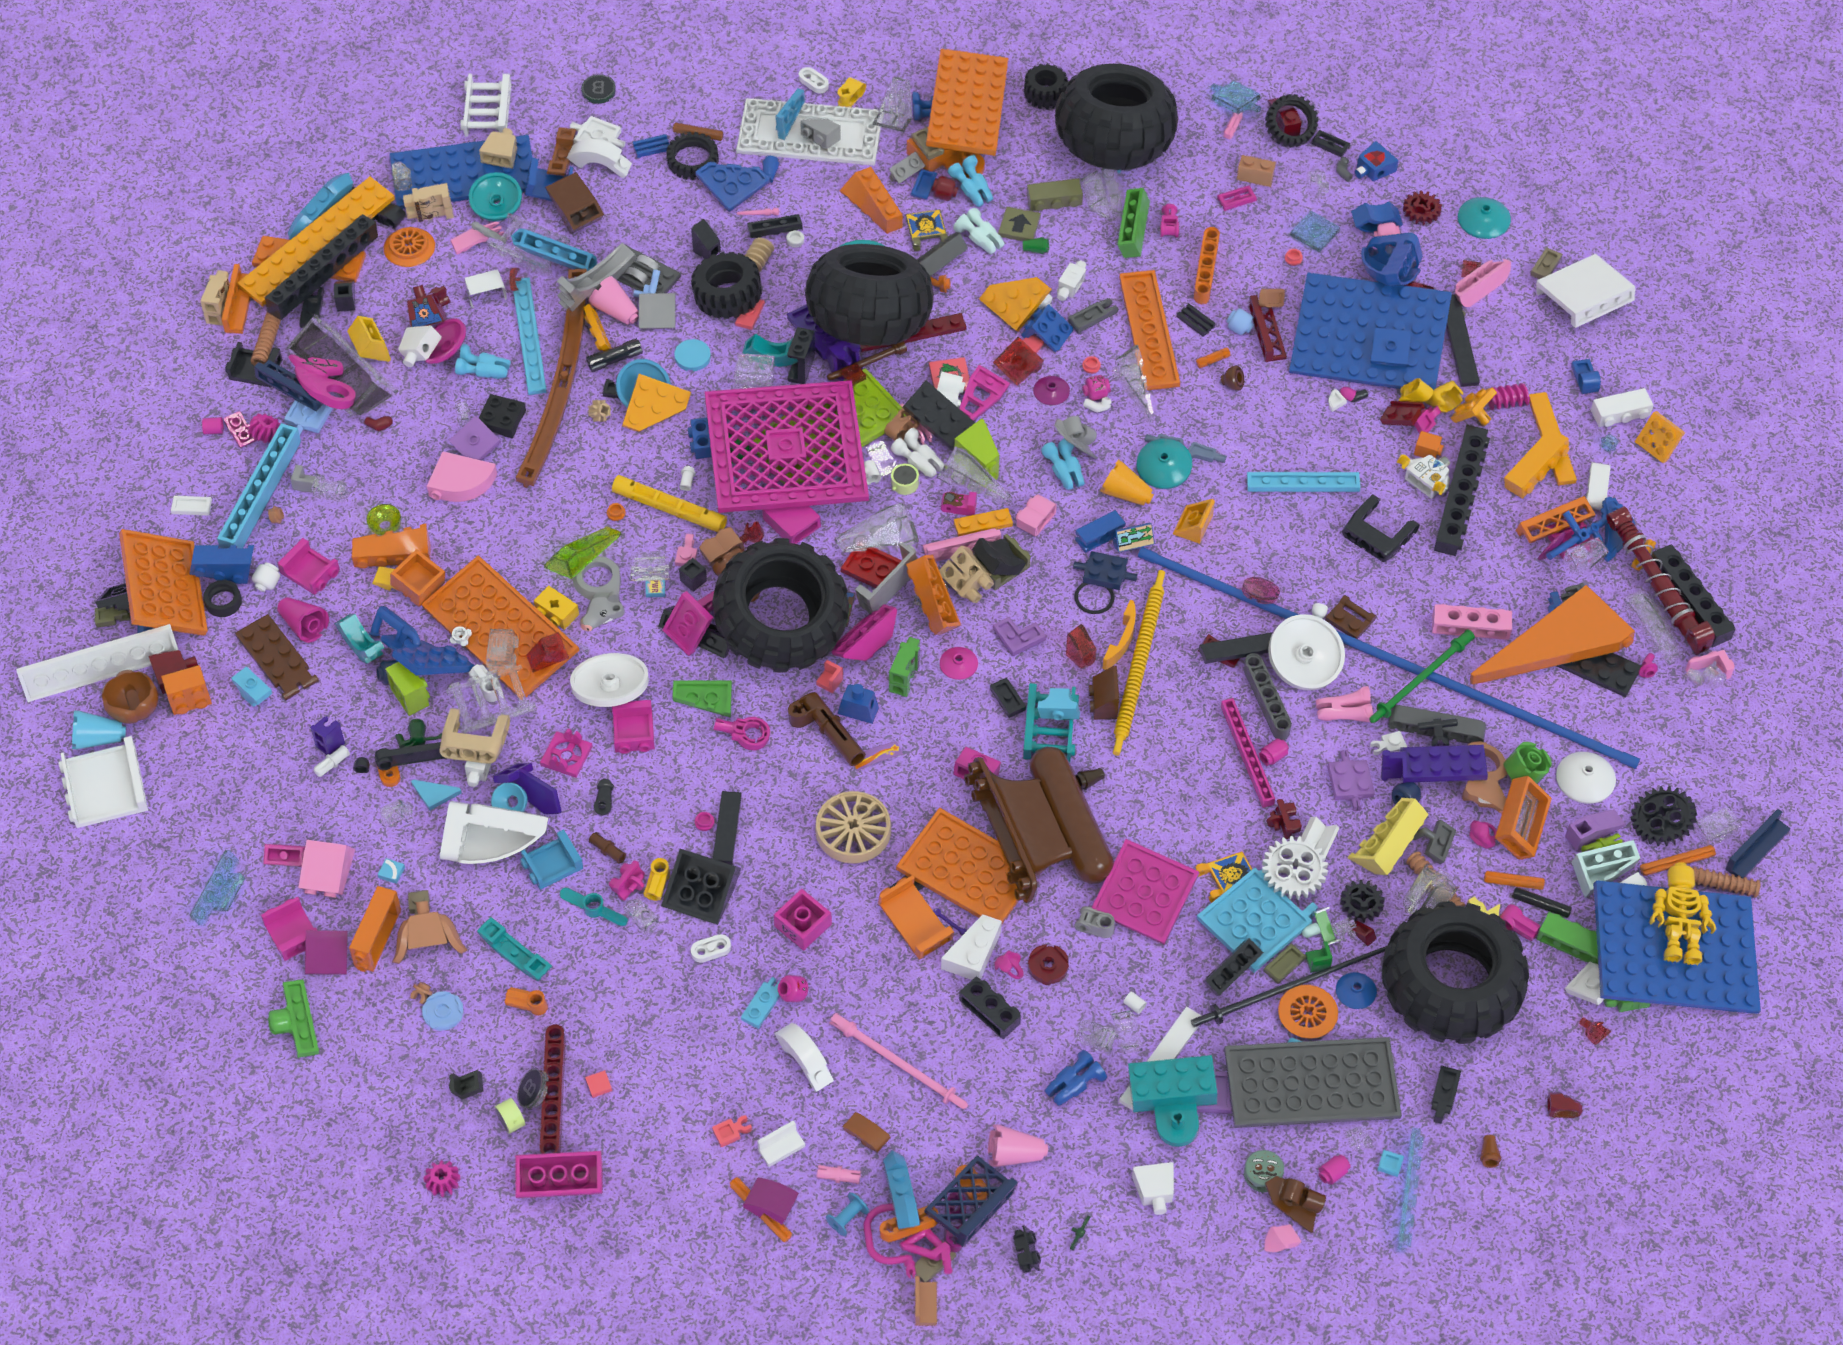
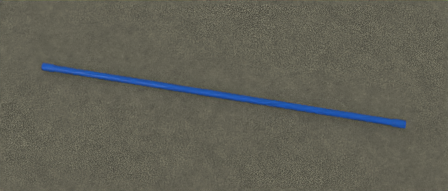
M1141 547L1138 553V557L1143 560L1158 564L1284 619L1299 615L1165 558L1147 548ZM1337 631L1345 645L1416 675H1419L1425 669L1422 666ZM1433 672L1426 678L1613 758L1631 768L1636 769L1640 762V758L1621 752L1436 672Z

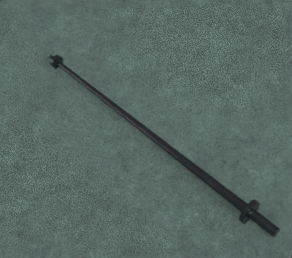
M1387 946L1219 1009L1216 1004L1210 1006V1013L1192 1019L1191 1024L1193 1027H1197L1212 1020L1218 1025L1222 1024L1223 1016L1383 953Z

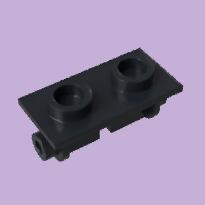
M1022 1225L1023 1231L1016 1230L1013 1235L1016 1251L1024 1250V1252L1017 1254L1019 1268L1023 1273L1030 1272L1033 1267L1040 1271L1039 1263H1041V1257L1034 1244L1037 1243L1036 1235L1033 1230L1031 1231L1025 1225Z

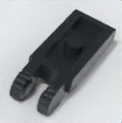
M319 287L317 296H313L312 293L303 301L299 321L300 328L318 329L323 305L324 287Z

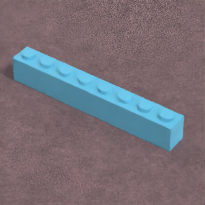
M282 423L278 427L217 538L220 548H230V545H236L237 548L244 547L301 443L298 428Z

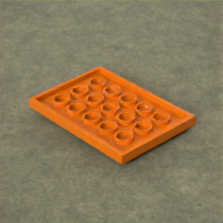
M121 529L119 537L131 624L152 628L170 624L172 631L205 636L208 630L200 578L190 575L194 541Z
M940 807L896 866L897 871L908 877L913 875L914 881L978 918L986 915L1002 921L1003 924L1018 903L1014 895V890L1018 888L1015 883L1009 884L1007 873L1010 872V867L999 842Z

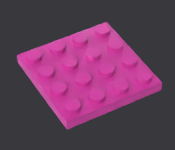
M1126 839L1092 908L1111 914L1114 917L1115 923L1165 945L1199 876V871Z

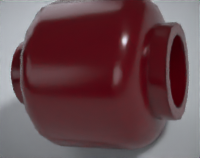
M940 176L938 179L935 178L931 192H934L935 198L950 201L952 197H956L958 187H955L956 181L954 179Z

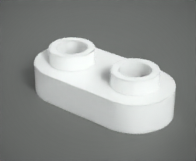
M805 67L799 71V81L812 91L824 93L828 90V79L813 68Z
M716 935L697 941L691 947V956L696 962L700 963L725 956L731 950V941L725 935ZM719 945H723V946H724L723 949H718L717 947H718ZM703 951L705 954L699 955L698 952Z

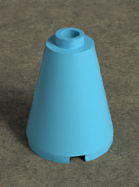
M74 710L72 749L77 750L121 742V738H125L126 726H122V722Z

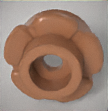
M276 506L268 510L271 523L280 524L282 519H284L283 510Z

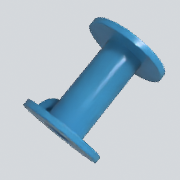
M852 1192L848 1194L850 1203L836 1217L830 1214L825 1217L828 1224L843 1237L847 1235L845 1225L859 1211L866 1215L869 1213V1209L864 1201Z

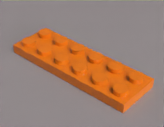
M262 235L252 260V265L258 267L290 240ZM361 251L330 279L354 280L356 283L366 257V252Z

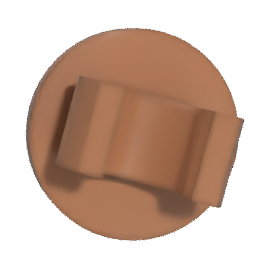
M419 982V984L414 983L413 987L416 990L411 993L410 998L415 999L418 994H421L419 1003L424 1004L428 995L433 993L430 990L431 986L423 982Z

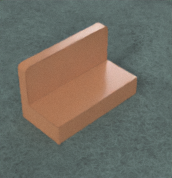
M915 1276V1326H937V1282H919V1276Z

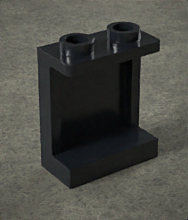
M797 327L788 351V357L797 359L798 362L792 364L787 377L788 382L806 384L815 358L814 330Z
M238 342L236 347L232 349L230 361L225 366V372L228 374L229 380L271 387L255 377V366L251 363L254 350L244 349L242 342ZM273 348L268 360L279 366L283 360L281 351L278 348Z

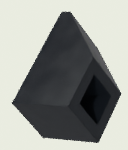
M702 219L694 224L691 229L693 252L704 259H708L711 255H717L721 252L720 240L707 221Z
M354 280L337 281L334 283V299L337 312L355 310Z

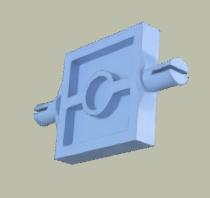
M295 400L284 421L286 424L298 428L299 434L303 430L319 434L333 408L323 404L316 412Z

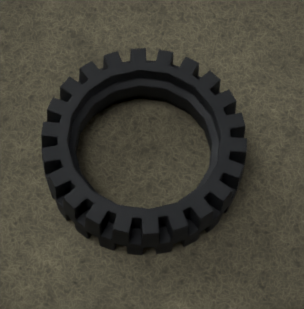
M1287 94L1273 102L1266 113L1265 121L1267 122L1265 126L1268 128V134H1272L1271 138L1277 140V144L1283 143L1282 146L1286 147L1289 145V148L1298 147L1311 139L1318 128L1317 123L1319 121V118L1316 117L1318 114L1317 110L1314 111L1315 106L1309 104L1311 101L1308 99L1305 101V97H1298V94L1293 96ZM1287 105L1295 106L1306 115L1308 124L1306 131L1302 135L1289 136L1282 132L1276 122V114L1280 108Z
M687 132L686 136L682 133L680 137H674V140H671L670 145L668 144L667 146L668 167L679 178L683 175L685 180L690 177V180H694V177H697L695 172L708 162H716L718 164L717 144H715L714 140H711L710 136L705 137L704 133H701L700 136L698 132H694V135L691 132ZM692 146L701 147L707 150L710 155L705 162L699 165H684L676 160V154L680 150Z

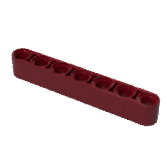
M558 1024L550 1025L545 1032L540 1132L541 1154H547L546 1152L551 1149L555 1150L553 1153H561L566 1039L563 1027ZM555 1035L560 1036L557 1039H552V1037ZM553 1054H558V1055H559L558 1057H555V1058H552V1057H551ZM552 1073H558L557 1076H550V1074ZM551 1092H557L554 1096L549 1095ZM550 1111H556L554 1115H548ZM550 1130L556 1131L553 1134H547V1132Z

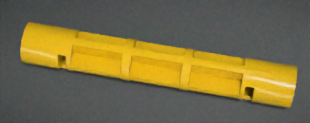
M617 475L613 481V493L646 504L717 533L726 526L727 516L718 512L708 510L621 475Z

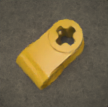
M852 77L847 78L845 83L838 89V106L852 107L865 93L866 84Z
M1416 378L1400 388L1401 397L1398 401L1425 402L1432 396L1433 389L1420 378Z

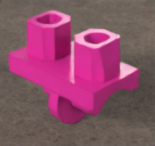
M635 860L631 864L624 863L620 868L622 875L620 879L612 878L609 882L611 890L617 893L618 897L623 901L635 889L642 890L644 888L642 880L645 873L641 870L639 862Z

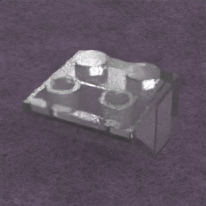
M738 353L734 389L773 386L775 356Z

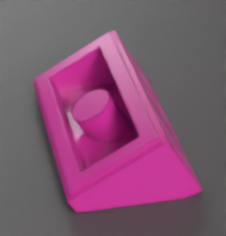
M265 844L263 864L302 867L305 846Z

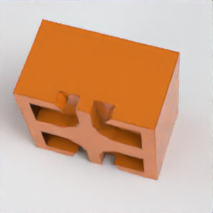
M417 549L390 573V585L396 590L403 592V595L405 597L408 596L410 601L418 607L445 583V571Z

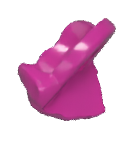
M1473 820L1470 824L1469 835L1475 844L1484 848H1493L1496 845L1495 841L1497 839L1495 835L1497 829L1488 822ZM1489 828L1493 830L1494 836H1490Z
M1008 950L1004 955L997 957L995 960V970L1000 968L1014 979H1021L1024 975L1019 965L1021 960L1020 954ZM1012 966L1016 969L1018 975L1010 972Z

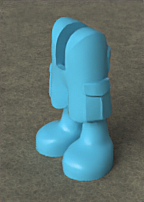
M971 155L963 161L962 166L960 163H955L949 167L947 172L950 177L961 182L960 188L965 195L972 200L973 204L980 207L984 205L982 197L988 203L993 200V195L984 176L976 172L975 167L978 159L975 155ZM964 171L969 175L971 179L965 176Z
M462 344L460 358L456 360L455 373L457 375L475 373L477 377L506 378L511 361L484 352L480 353L479 356L473 355L470 346Z
M1064 438L1059 442L1058 449L1055 443L1050 442L1042 447L1041 452L1046 459L1051 460L1054 464L1052 469L1056 477L1062 482L1063 487L1070 490L1073 489L1072 478L1077 487L1085 485L1078 459L1071 455L1074 445ZM1058 451L1064 460L1059 458Z

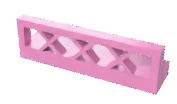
M993 528L923 545V551L925 555H933L936 562L950 559L961 545L972 550L979 538H984L990 542L1001 539V532Z

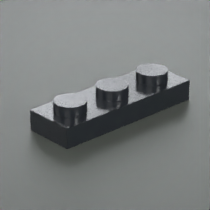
M796 214L747 223V229L750 238H761L762 236L801 230L803 225L800 215Z

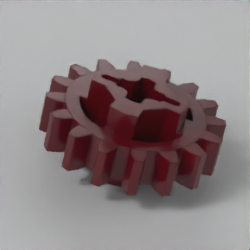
M1420 190L1419 194L1414 191L1413 195L1408 194L1407 199L1404 200V216L1409 217V221L1415 220V224L1422 222V225H1425V222L1432 224V220L1437 221L1438 217H1440L1442 204H1440V199H1435V194L1430 196L1429 191L1426 194H1423L1422 190Z

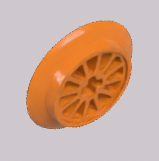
M405 227L388 236L383 250L386 258L391 263L402 267H413L426 262L433 255L435 240L424 229Z
M1299 985L1288 990L1282 996L1278 1006V1014L1282 1024L1289 1032L1302 1038L1313 1039L1326 1035L1334 1028L1338 1020V1007L1334 998L1324 989L1313 985ZM1305 1010L1307 1012L1312 1011L1311 1016L1309 1014L1304 1015ZM1308 1022L1311 1024V1028L1307 1027Z

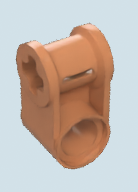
M902 408L891 422L886 425L885 435L894 441L898 438L904 440L907 431L913 427L915 429L918 428L920 423Z

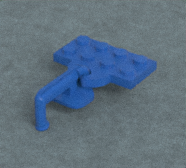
M386 606L378 608L369 635L380 636L379 631L383 620L393 627L397 634L382 635L380 640L389 648L394 649L392 657L415 675L467 673L475 666L466 656L459 654L456 648L452 646L436 647L420 640L415 628Z

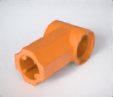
M510 987L507 990L505 1005L527 1010L538 1016L543 1015L548 1010L545 996L539 990L530 992ZM541 1001L539 1004L533 1005L535 1002Z

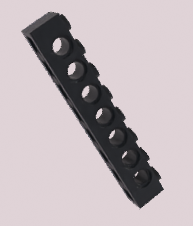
M363 214L265 296L267 312L280 320L286 317L378 238L376 222Z
M1466 424L1434 547L1436 552L1456 556L1457 550H1462L1464 539L1460 538L1461 535L1465 536L1468 525L1464 523L1465 520L1469 521L1472 511L1468 507L1473 506L1475 495H1472V492H1476L1479 481L1476 480V476H1481L1483 466L1479 465L1480 462L1484 463L1486 452L1483 449H1488L1490 437H1487L1488 429Z

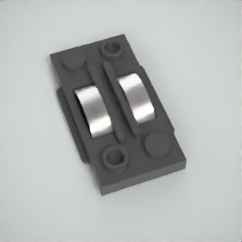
M627 246L636 255L637 260L617 281L635 290L643 291L644 285H650L653 269L660 271L656 293H667L681 278V273Z

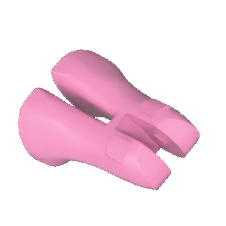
M1369 686L1362 687L1350 694L1317 699L1318 719L1324 721L1342 719L1370 722L1369 718L1373 715V710L1370 704Z

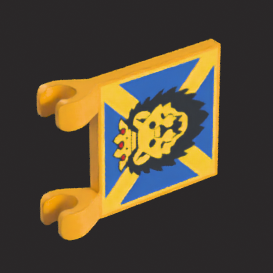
M1242 851L1209 863L1198 864L1195 869L1199 871L1198 877L1210 872L1219 889L1210 892L1208 899L1212 903L1249 873L1252 867Z

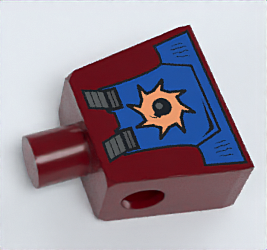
M423 284L412 287L415 297L407 301L410 327L429 326L448 319L435 292L426 294Z

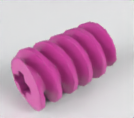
M1524 383L1519 385L1512 384V386L1505 385L1504 387L1498 386L1497 388L1493 387L1497 393L1488 402L1490 410H1494V405H1496L1497 409H1501V404L1506 409L1508 408V403L1514 408L1516 402L1521 407L1523 401L1528 406L1530 401L1529 392Z

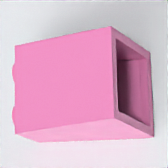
M307 840L298 888L304 889V893L316 895L317 891L324 892L326 897L336 898V894L343 895L355 849L342 844Z

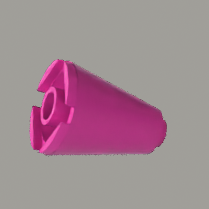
M290 597L283 598L278 603V613L300 640L306 643L314 642L322 636L319 633L324 628L327 629L329 615L322 607Z

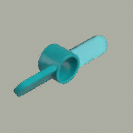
M563 888L560 891V897L563 900L584 909L588 917L597 918L601 916L620 926H626L628 923L627 917L605 907L603 898L597 893H590L584 896L570 888ZM591 902L600 903V906L595 909L587 907Z

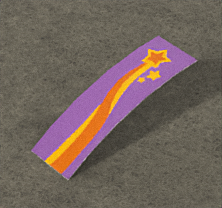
M897 741L883 744L864 751L866 754L864 760L856 765L855 768L858 772L878 762L902 756L903 753Z

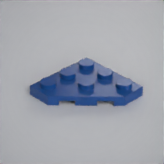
M708 162L695 172V175L728 212L770 183L769 177L757 166L741 167V165L737 164L721 165L716 164V162Z

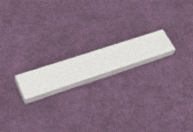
M1186 1006L1147 1061L1176 1059L1199 1027H1193L1191 1020L1202 1015ZM1129 1085L1119 1099V1103L1133 1111Z

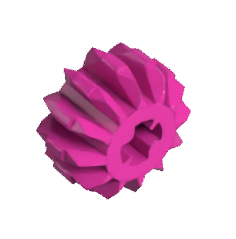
M266 413L263 415L257 414L250 421L249 433L252 434V438H257L258 441L261 440L265 444L267 441L270 443L280 423L278 419L272 418V415L267 416Z
M440 1160L439 1165L432 1162V1169L426 1168L427 1175L424 1176L426 1189L428 1191L432 1190L431 1192L434 1196L440 1192L441 1197H444L446 1191L452 1195V1188L458 1189V1182L461 1180L458 1168L456 1166L453 1167L450 1161L445 1165L443 1160Z

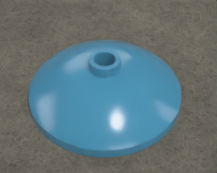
M637 359L627 363L620 370L616 379V392L626 408H628L638 374L671 385L669 376L662 366L648 359Z

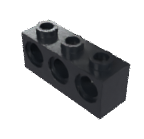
M1247 938L1202 982L1216 996H1220L1264 952L1250 938Z
M976 976L959 991V1001L1003 1040L1021 1024L1019 1010L1014 1006L1011 1007L1000 993L996 994L985 980H981ZM974 992H979V993H981V994H980V995H973L972 993H974ZM993 1005L995 1008L990 1009L987 1006ZM1008 1018L1010 1021L1004 1022L1002 1019Z

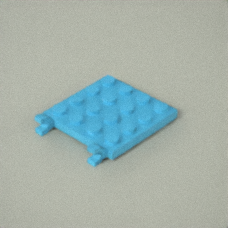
M1253 868L1197 915V920L1231 952L1247 938H1250L1264 952L1249 967L1253 973L1299 936L1308 925L1312 924L1311 919L1315 916L1314 911L1318 910V906L1312 902L1302 911L1287 896L1281 897L1280 890L1274 893L1275 886L1268 887L1269 880H1264L1266 873H1262V869L1259 871L1256 868Z

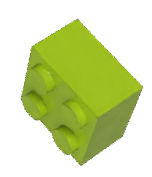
M400 662L385 668L390 689L408 716L430 706L428 701L430 695L426 689L428 685L423 677L415 675Z

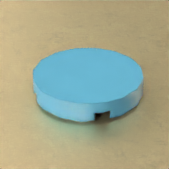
M697 339L681 342L674 352L677 365L687 371L688 369L698 371L705 368L711 358L708 345Z

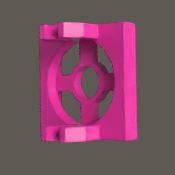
M569 728L565 733L556 731L540 761V766L577 778L593 745L582 740V736L578 731L574 735ZM570 742L567 748L562 750L555 748L560 743ZM575 745L580 748L581 757L574 755L573 749ZM565 751L572 753V757L568 760L561 758V754ZM552 754L559 756L560 762H558L556 756L552 757ZM571 761L576 762V763H574L573 765H569V766H568V764H567L568 762H571Z

